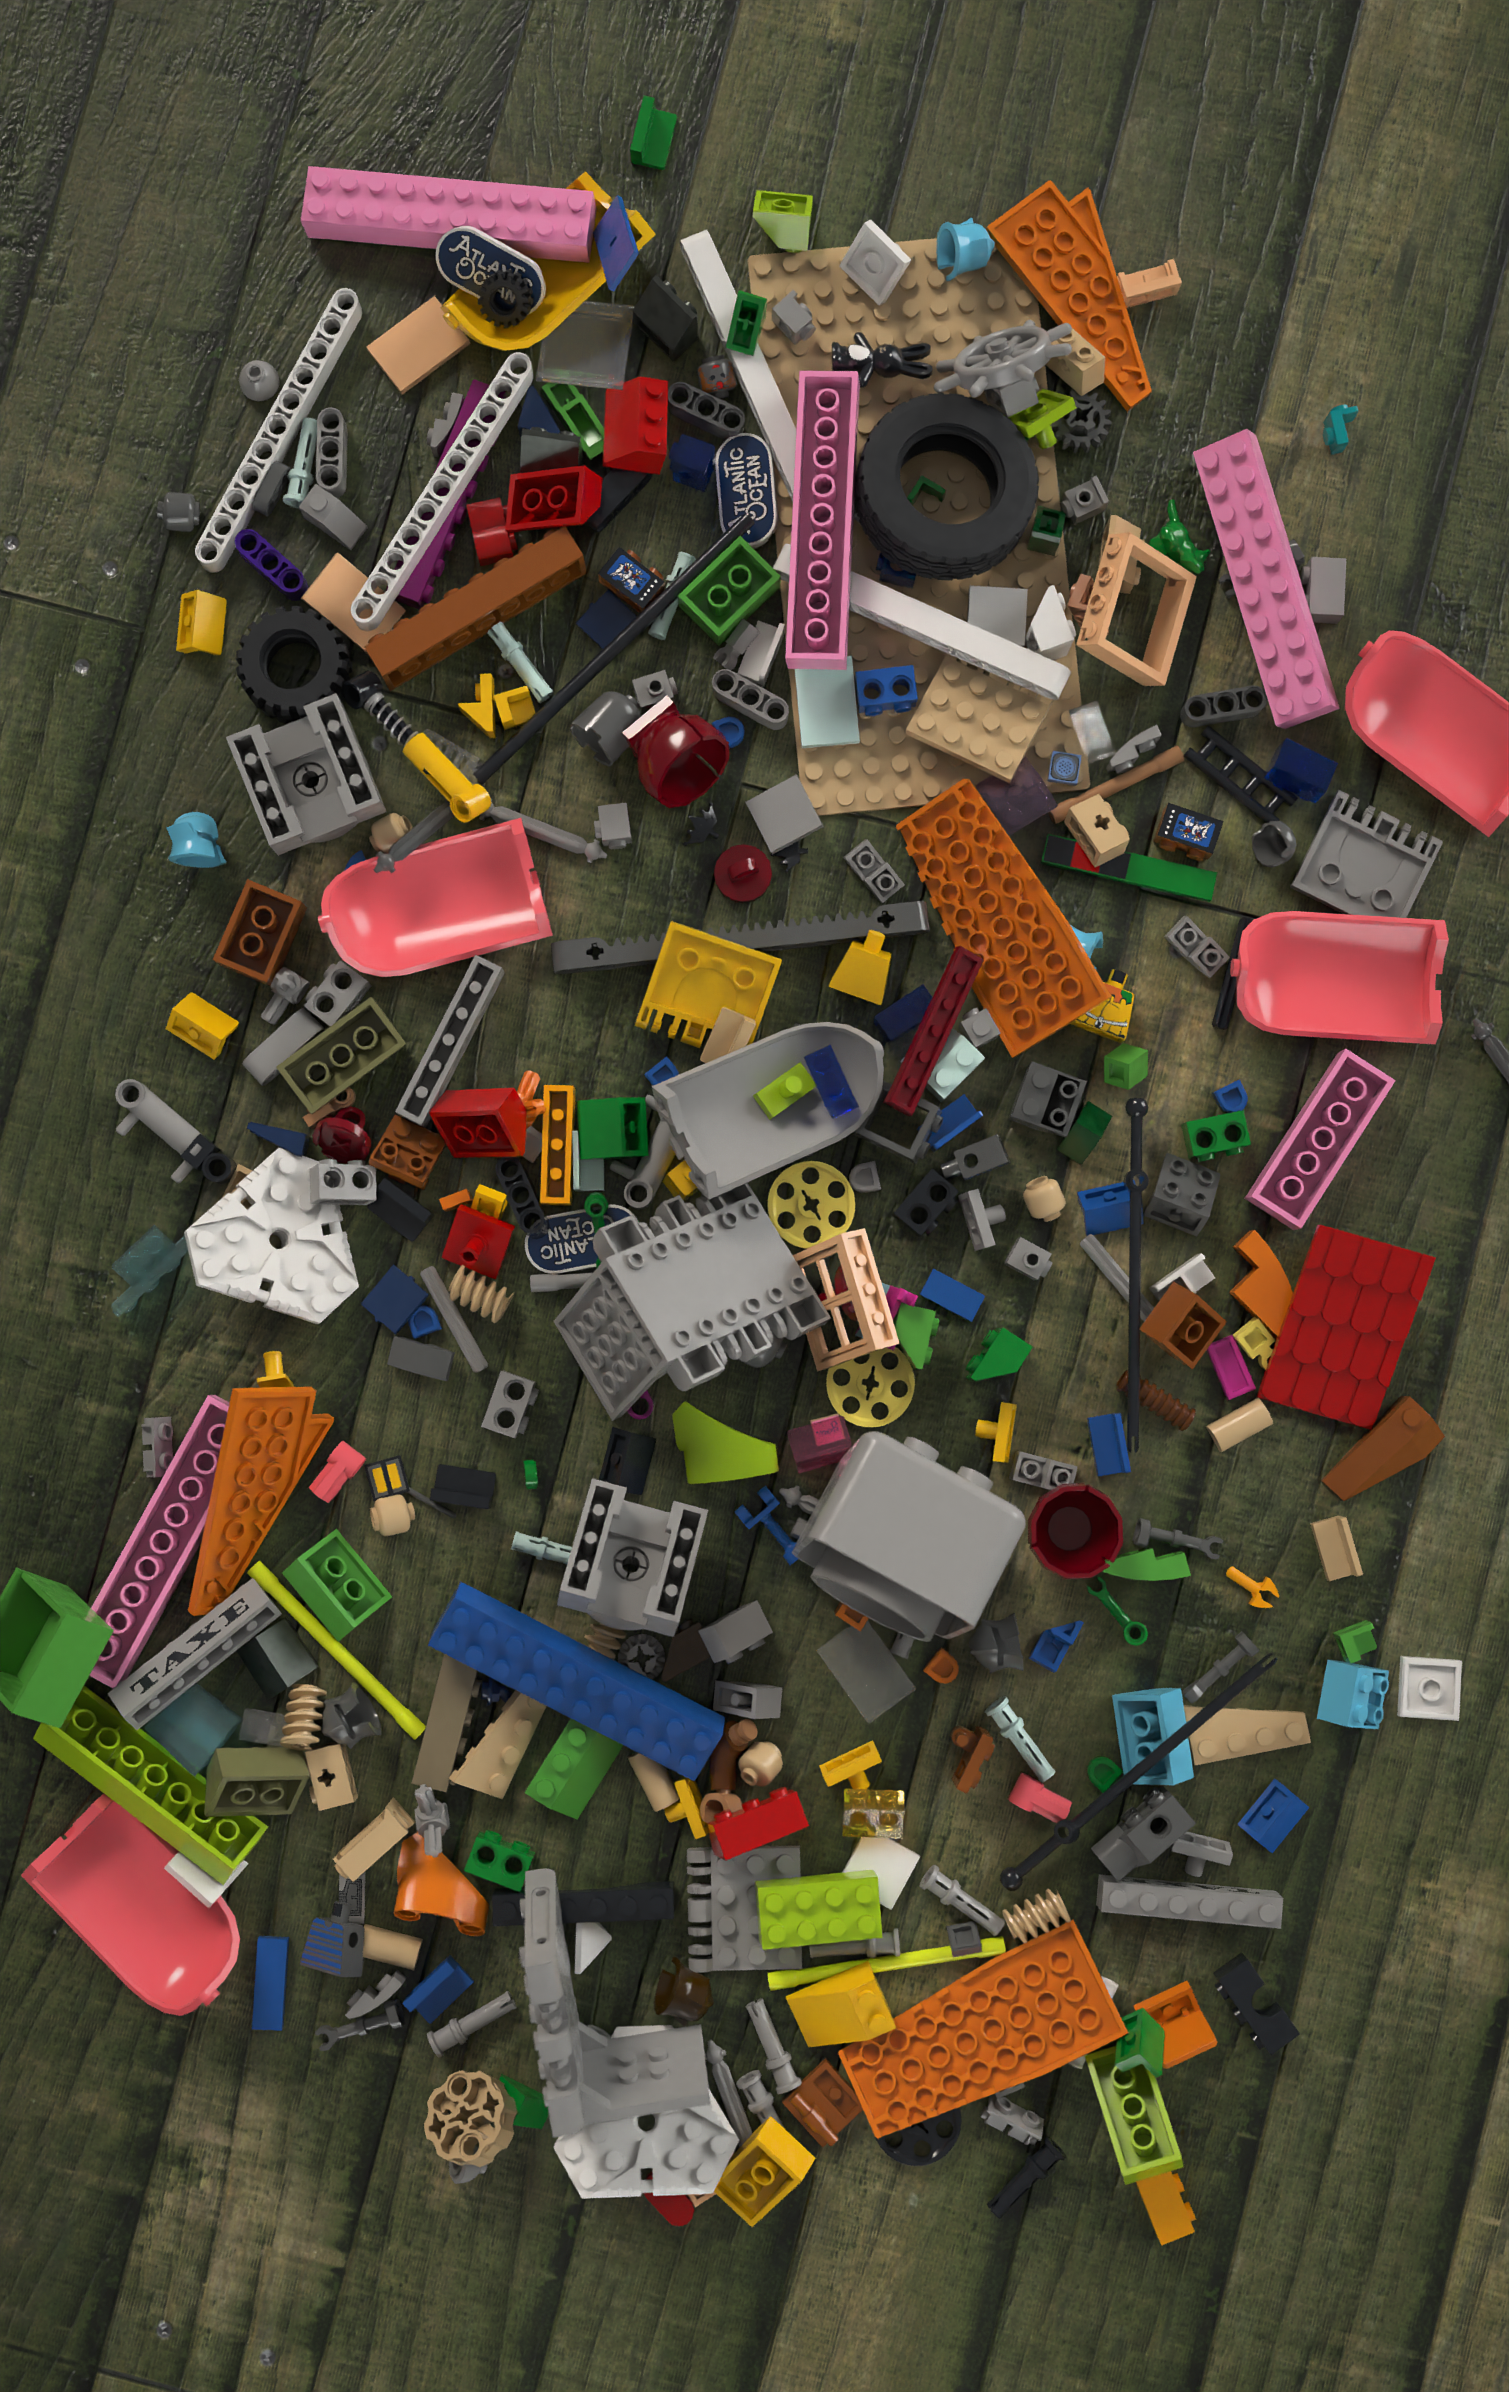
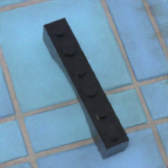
M674 1881L643 1882L601 1889L558 1890L562 1923L674 1919ZM522 1887L520 1892L510 1888H495L492 1895L493 1926L525 1925V1918H522L520 1899H525V1887Z

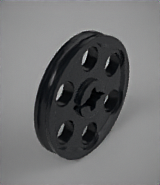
M960 2107L922 2121L923 2126L916 2123L898 2130L902 2135V2141L898 2145H889L885 2141V2136L876 2138V2141L888 2156L902 2164L923 2166L934 2163L948 2154L959 2137L961 2130ZM946 2120L953 2125V2130L949 2135L941 2136L937 2133L936 2126L940 2121ZM920 2140L928 2142L930 2144L929 2153L924 2156L917 2155L913 2150L916 2142Z

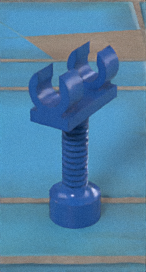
M765 1485L757 1492L767 1504V1507L762 1512L753 1517L743 1504L734 1512L748 1529L752 1528L759 1521L763 1522L765 1527L769 1529V1532L771 1531V1534L775 1536L774 1538H777L776 1540L784 1547L785 1553L783 1558L791 1565L798 1560L791 1553L796 1542H793L788 1537L786 1532L782 1530V1527L780 1528V1525L771 1516L770 1512L780 1502Z

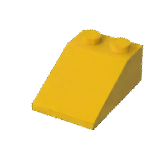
M869 1961L786 1996L808 2048L866 2041L896 2028L890 2008Z
M770 2116L730 2158L714 2192L753 2227L804 2179L815 2157Z

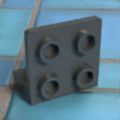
M1167 1153L1162 1163L1155 1191L1145 1206L1143 1216L1197 1237L1209 1219L1220 1173Z

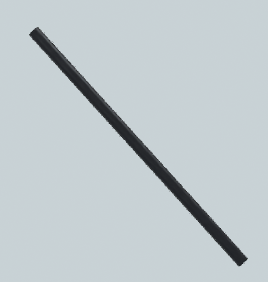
M744 513L473 773L478 781L483 785L666 610L678 598V595L739 536L742 537L755 524L754 520L747 513Z

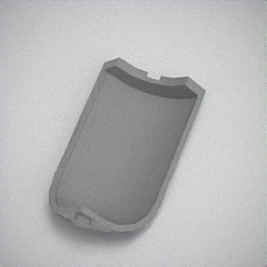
M831 1022L802 1024L782 1030L652 1086L660 1120L662 1122L667 1120L673 1138L668 1140L678 1160L685 1159L691 1169V1172H689L690 1179L708 1199H711L836 1143L857 1130L872 1113L881 1094L884 1073V1049L879 1041L850 1025ZM801 1062L817 1086L769 1120L753 1095Z

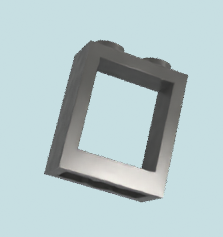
M883 1081L882 1091L874 1110L862 1125L852 1133L905 1160L917 1164L919 1158L922 1160L925 1158L930 1148L928 1140L932 1132L937 1133L942 1125V1111L940 1107L920 1098L916 1107L928 1112V1115L910 1150L869 1131L892 1084Z

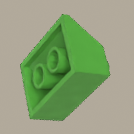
M337 1529L298 1557L282 1572L338 1642L392 1598L391 1594Z
M570 1718L527 1787L525 1794L551 1810L578 1820L623 1745Z

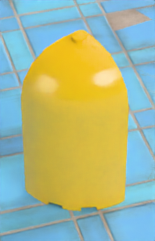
M585 171L566 189L593 191L597 208L595 230L610 207L609 203L612 199ZM625 208L639 251L656 234L637 210ZM594 235L590 263L528 257L536 262L542 271L546 283V294L540 306L528 314L518 325L504 328V325L500 327L494 326V321L489 323L486 320L488 317L486 313L482 315L480 312L482 305H478V298L460 288L440 307L445 313L443 315L444 320L454 330L459 327L477 343L498 350L507 351L529 348L547 337L606 282Z

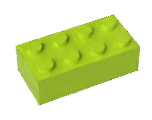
M874 1870L755 1881L759 1942L762 1950L883 1938L878 1876Z
M1116 2046L1085 2055L1125 2185L1183 2168V2160L1155 2076L1143 2064L1121 2072L1115 2065Z

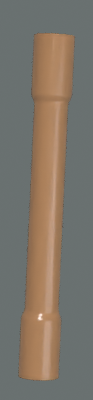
M1176 745L1105 783L1048 808L1049 817L1054 824L1065 820L1070 807L1097 794L1102 799H1105L1143 779L1183 762L1184 755Z

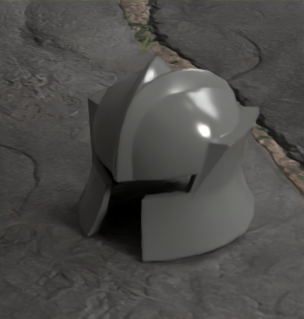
M1015 1613L1001 1620L982 1619V1624L977 1627L975 1633L969 1639L970 1654L983 1667L988 1668L990 1674L1003 1668L1023 1671V1655L1021 1654L1018 1638L1020 1633Z
M353 1682L341 1696L324 1701L326 1708L323 1711L322 1733L326 1737H330L339 1744L348 1745L351 1749L364 1737L382 1734L377 1713L368 1696L357 1683Z

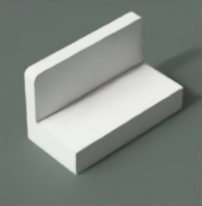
M761 621L757 622L755 628L760 632L747 648L739 667L738 675L758 685H765L785 635V624L779 623L777 628Z

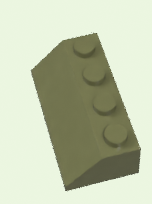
M370 997L276 1066V1068L308 1111L313 1114L407 1045V1043L378 1003Z

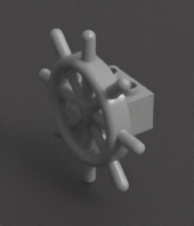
M1028 320L1023 326L1007 328L984 337L976 336L973 343L964 348L955 359L942 360L936 364L938 372L954 371L955 374L936 382L934 390L937 393H943L959 385L969 390L972 397H978L984 391L987 403L1005 416H1012L1039 403L1036 392H1039V386L1034 377V372L1047 364L1052 357L1067 356L1071 353L1072 347L1070 344L1052 345L1051 342L1070 334L1072 327L1069 323H1064L1046 331L1041 327L1035 326L1034 321Z

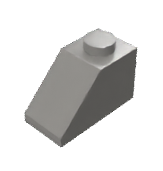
M317 484L313 486L299 506L303 517L349 550L354 548L368 528L339 499Z
M715 1680L713 1710L752 1719L780 1718L782 1688L762 1683Z

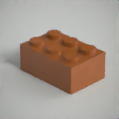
M247 879L213 957V961L222 967L271 986L275 975L283 966L307 907L302 901Z

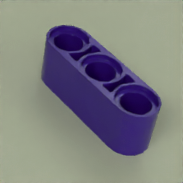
M252 529L240 531L235 537V545L242 558L286 598L292 601L302 600L301 597L309 587L301 571L256 531ZM257 542L253 550H244L247 543ZM278 561L276 568L272 570L265 569L268 562ZM293 579L300 580L296 588H287L289 581Z

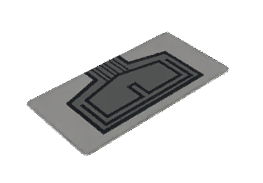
M365 1872L354 1882L349 1877L345 1879L339 1874V1902L352 1904L349 1922L364 1924Z

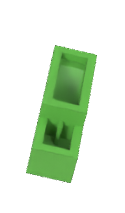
M566 371L543 385L541 393L566 430L581 438L583 453L591 460L603 452L604 427L583 394L580 395Z
M1150 1547L1119 1554L1113 1564L1105 1560L1110 1567L1102 1571L1118 1577L1148 1581L1172 1580L1191 1576L1184 1552L1176 1551L1155 1557L1154 1551Z

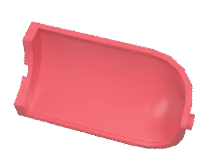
M1389 630L1380 635L1374 644L1368 641L1358 654L1362 660L1356 666L1346 686L1345 710L1352 729L1368 747L1486 836L1490 837L1509 815V702L1443 652L1421 638L1406 632Z
M521 818L421 844L406 858L395 862L394 868L396 870L393 873H390V871L374 872V868L377 865V856L354 864L337 875L325 888L321 901L322 915L318 916L322 933L328 932L330 941L341 959L359 972L379 977L408 975L475 957V955L479 956L553 936L536 870L530 872V869L535 867Z
M1300 911L1273 912L1254 919L1242 931L1238 958L1231 961L1230 974L1236 977L1237 1007L1246 1021L1262 1031L1281 1035L1436 1045L1443 1021L1441 990H1435L1436 974H1442L1444 958L1449 942L1445 920Z
M103 1793L64 1834L67 1839L64 1840L60 1836L29 1865L21 1876L118 1978L145 2003L164 2013L179 2016L193 2012L202 2003L207 2007L220 1994L217 1988L226 1979L237 1961L240 1936L235 1915L221 1895L208 1908L168 1873L164 1867L179 1851Z

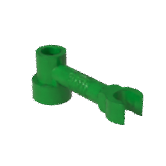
M598 1192L589 1194L584 1203L586 1213L592 1217L595 1234L600 1228L605 1226L604 1214L608 1209L607 1198ZM598 1203L601 1205V1209L595 1211L591 1208V1205ZM599 1257L596 1260V1268L599 1267L601 1262Z
M1097 1577L1102 1585L1099 1592L1092 1591L1086 1585L1088 1593L1096 1596L1123 1628V1637L1127 1643L1138 1646L1146 1641L1148 1631L1145 1625L1132 1621L1106 1589V1583L1102 1578ZM1136 1627L1139 1630V1636L1132 1639L1129 1632L1132 1628Z

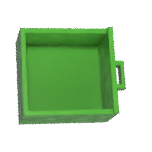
M19 1568L15 1569L0 1596V1701L13 1714L61 1728L114 1630L69 1586Z

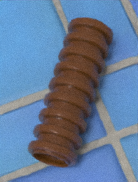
M1128 1370L1122 1374L1116 1385V1391H1123L1126 1397H1128ZM1140 1375L1139 1405L1142 1407L1146 1405L1148 1407L1147 1410L1150 1412L1154 1410L1155 1415L1158 1417L1162 1415L1163 1420L1166 1422L1170 1420L1171 1425L1174 1427L1176 1425L1179 1426L1180 1431L1186 1430L1196 1415V1409H1189L1188 1404H1181L1180 1399H1173L1172 1394H1165L1164 1389H1157L1156 1384H1149V1380L1146 1378L1141 1379Z

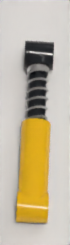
M365 671L344 682L342 685V695L347 704L354 709L362 708L370 712L371 716L377 717L378 723L384 724V730L391 731L390 736L397 738L398 745H404L403 754L450 802L451 811L459 821L469 822L491 807V798L483 786L472 784L424 733L418 734V731L413 732L411 724L407 725L404 722V717L400 718L397 715L398 710L393 711L390 707L391 703L384 701V695H382L383 686L375 673Z

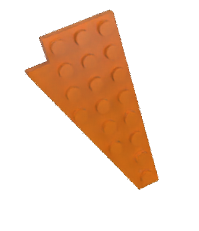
M1049 180L988 225L986 230L990 239L995 242V247L1057 325L1069 323L1077 333L1105 356L1104 383L1128 412L1145 399L1152 390L1091 190L1086 188L1068 202L1054 183Z
M312 1387L232 1388L188 1612L193 1616L207 1615L215 1606L222 1603L232 1594L332 1426L334 1417L330 1414H312L316 1390Z

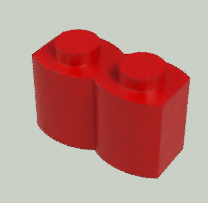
M500 497L466 504L480 566L497 563L504 558L510 559L514 557L513 550H518L514 532L508 533L505 531L507 505L502 506Z

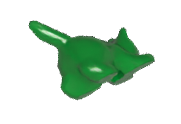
M1171 499L1167 508L1169 522L1162 527L1157 536L1150 540L1149 545L1189 572L1201 573L1204 571L1210 550L1202 551L1194 546L1188 530L1180 522L1175 500Z

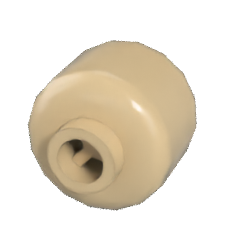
M391 813L372 824V836L369 839L377 852L382 851L384 854H387L391 846L408 833L413 826L405 815L400 816L397 813Z
M1041 1176L1026 1184L1027 1189L1023 1192V1198L1033 1218H1043L1045 1222H1048L1061 1215L1060 1211L1066 1205V1201L1057 1180Z
M400 1494L377 1499L374 1507L370 1508L374 1531H379L383 1536L407 1532L410 1528V1521L415 1520L412 1502L407 1503Z
M768 1741L754 1742L739 1759L738 1765L742 1779L752 1786H767L782 1769L783 1761L780 1750Z

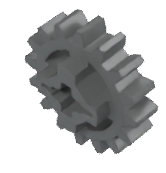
M1073 389L1069 396L1073 397L1076 409L1064 416L1065 424L1062 425L1060 418L1052 423L1051 427L1053 433L1056 432L1057 442L1060 440L1064 442L1062 449L1065 450L1070 445L1073 446V453H1077L1079 447H1082L1084 452L1088 453L1090 445L1097 449L1100 445V440L1105 441L1108 435L1107 430L1110 429L1112 422L1107 420L1110 417L1111 411L1103 410L1106 401L1097 402V393H1093L1091 397L1087 396L1086 393L1081 397ZM1095 418H1097V420H1098V428H1097V429H1095V425H1096V424L1094 423V419H1095Z

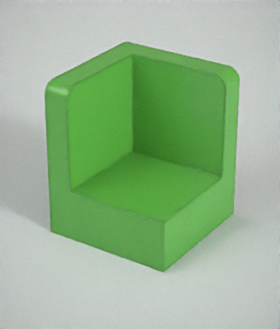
M1123 1043L1104 1056V1083L1129 1090L1148 1075V1050Z
M1364 1620L1333 1632L1344 1661L1352 1664L1362 1660L1360 1655L1377 1648L1371 1632L1374 1629L1372 1622Z

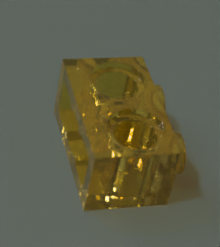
M844 1788L842 1836L902 1839L905 1813L904 1791Z

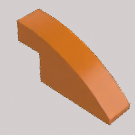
M1251 1230L1233 1248L1253 1269L1229 1293L1253 1317L1259 1318L1272 1337L1277 1340L1293 1292L1280 1262L1268 1244L1255 1230Z

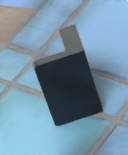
M384 1178L378 1185L380 1190L376 1194L377 1200L368 1204L367 1208L407 1239L414 1242L433 1218L434 1214L391 1181Z
M612 1427L599 1480L626 1487L627 1493L642 1495L656 1438Z
M439 1464L435 1486L431 1488L430 1500L490 1509L496 1473Z

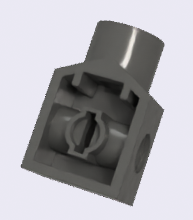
M1163 1786L1159 1789L1154 1787L1149 1790L1143 1797L1144 1802L1136 1809L1131 1807L1125 1811L1120 1817L1122 1821L1091 1848L1118 1881L1135 1867L1150 1864L1196 1824L1173 1795ZM1159 1817L1158 1822L1150 1826L1151 1821Z

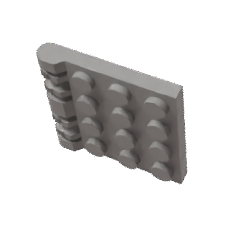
M1337 790L1290 888L1342 914L1406 918L1443 841L1431 836L1423 852L1420 853L1427 838V833L1421 831L1416 836L1412 848H1409L1403 844L1411 831V825L1405 823L1396 840H1393L1391 838L1399 824V819L1380 811L1372 828H1369L1367 826L1375 812V807L1369 805L1363 812L1359 823L1351 819L1359 805V799L1353 797L1344 814H1341L1349 794Z
M760 1846L726 1861L715 1856L712 1847L688 1848L687 1862H711V1865H691L687 1867V1874L692 1876L711 1874V1883H693L687 1886V1893L690 1894L711 1893V1897H693L688 1899V1921H712V1925H693L688 1927V1934L692 1936L712 1934V1944H693L688 1946L689 1954H712V1956L690 1957L689 1969L697 1973L727 1970L802 1969V1946L762 1950L759 1942L755 1881L800 1877V1846Z

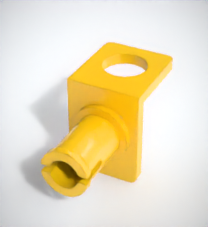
M280 1351L264 1353L266 1377L257 1378L259 1387H294L288 1376L283 1374L282 1353Z

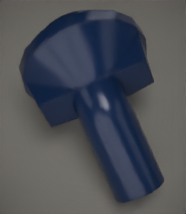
M491 1677L488 1678V1681L482 1682L481 1699L487 1700V1706H490L493 1702H499V1697L506 1703L513 1694L508 1688L501 1686L499 1681Z

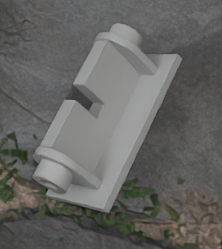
M171 1417L144 1418V1424H141L143 1445L152 1444V1450L143 1451V1472H146V1477H163L174 1458Z
M996 2094L989 2096L988 2107L984 2106L980 2113L984 2123L1002 2132L1007 2124L1011 2125L1008 2135L1023 2142L1025 2145L1029 2143L1035 2145L1037 2139H1042L1044 2119L1036 2113L1012 2103L1006 2097L997 2098Z

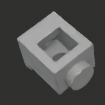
M794 290L772 308V321L794 345L801 339L803 341L807 340L815 332L816 327L812 324V313L805 304L801 303L799 305L797 293Z
M1094 476L1091 480L1066 491L1062 498L1061 508L1066 513V517H1071L1073 524L1076 525L1104 512L1109 500L1098 477ZM1085 495L1088 502H1082L1079 498Z

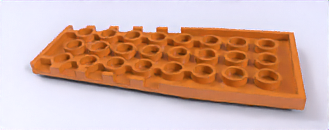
M962 779L896 825L897 831H901L907 844L905 848L909 856L913 857L920 871L918 875L921 882H925L932 897L930 901L934 909L938 910L944 922L942 926L946 935L951 937L955 947L962 946L984 959L972 989L983 1008H987L1001 1032L999 1036L1012 1058L1019 1056L1112 998L1069 922L970 779Z
M1071 1920L1069 1923L1066 1922L1060 1925V1927L1050 1930L1048 1933H1044L1025 1944L1019 1945L991 1959L893 2018L896 2026L895 2029L870 2040L854 2042L840 2050L838 2054L875 2137L881 2138L1047 2074L1128 2034V2031L1074 1920Z

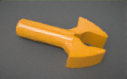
M1230 1567L1227 1570L1226 1576L1251 1592L1252 1599L1249 1602L1250 1605L1260 1608L1273 1607L1268 1602L1263 1601L1259 1590H1268L1279 1598L1278 1590L1270 1578L1265 1577L1263 1582L1257 1583L1234 1567Z

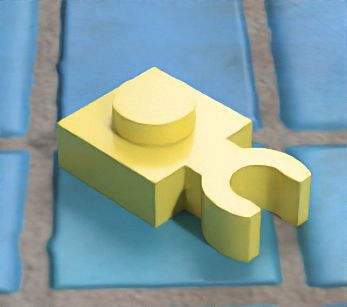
M1254 1316L1236 1331L1233 1337L1250 1358L1254 1359L1258 1356L1259 1365L1266 1370L1268 1365L1267 1359L1273 1351V1348L1269 1346L1276 1340L1260 1319Z

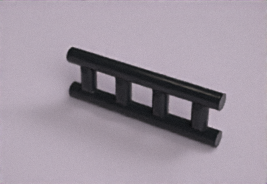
M1208 725L1201 734L1207 739L1205 744L1198 752L1190 747L1184 754V758L1265 823L1280 821L1274 813L1283 802L1291 807L1298 797ZM1216 747L1230 757L1220 771L1206 760ZM1239 765L1252 775L1243 788H1240L1229 779ZM1261 783L1275 794L1265 807L1252 797V794Z

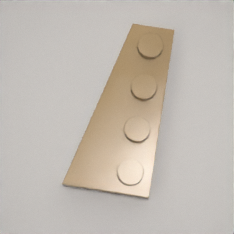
M515 1690L502 1707V1714L495 1723L489 1724L484 1731L486 1735L476 1748L472 1747L465 1756L467 1760L458 1771L454 1770L449 1779L459 1785L503 1799L544 1713L546 1705Z
M1184 1705L1186 1722L1204 1707ZM1222 1708L1188 1737L1192 1762L1195 1766L1311 1743L1304 1712L1249 1710L1243 1708Z

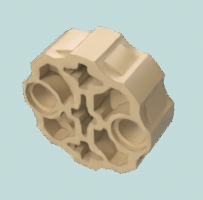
M461 2070L452 2073L441 2087L434 2089L427 2102L429 2110L427 2119L424 2122L426 2138L432 2141L436 2148V2154L460 2166L465 2164L478 2167L485 2166L493 2162L495 2155L500 2150L507 2148L513 2138V2121L517 2114L515 2100L509 2096L503 2082L481 2071L467 2073ZM467 2084V2089L465 2093L462 2094V2089L464 2085ZM479 2143V2149L476 2152V2154H474V2148L476 2144Z

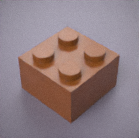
M1173 1281L1139 1330L1169 1356L1193 1369L1227 1321L1197 1294Z

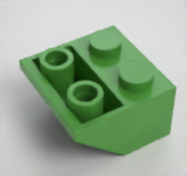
M901 1303L893 1321L900 1343L898 1346L910 1362L912 1368L923 1370V1365H929L933 1348L928 1347L930 1336H936L939 1319L934 1318L936 1311Z

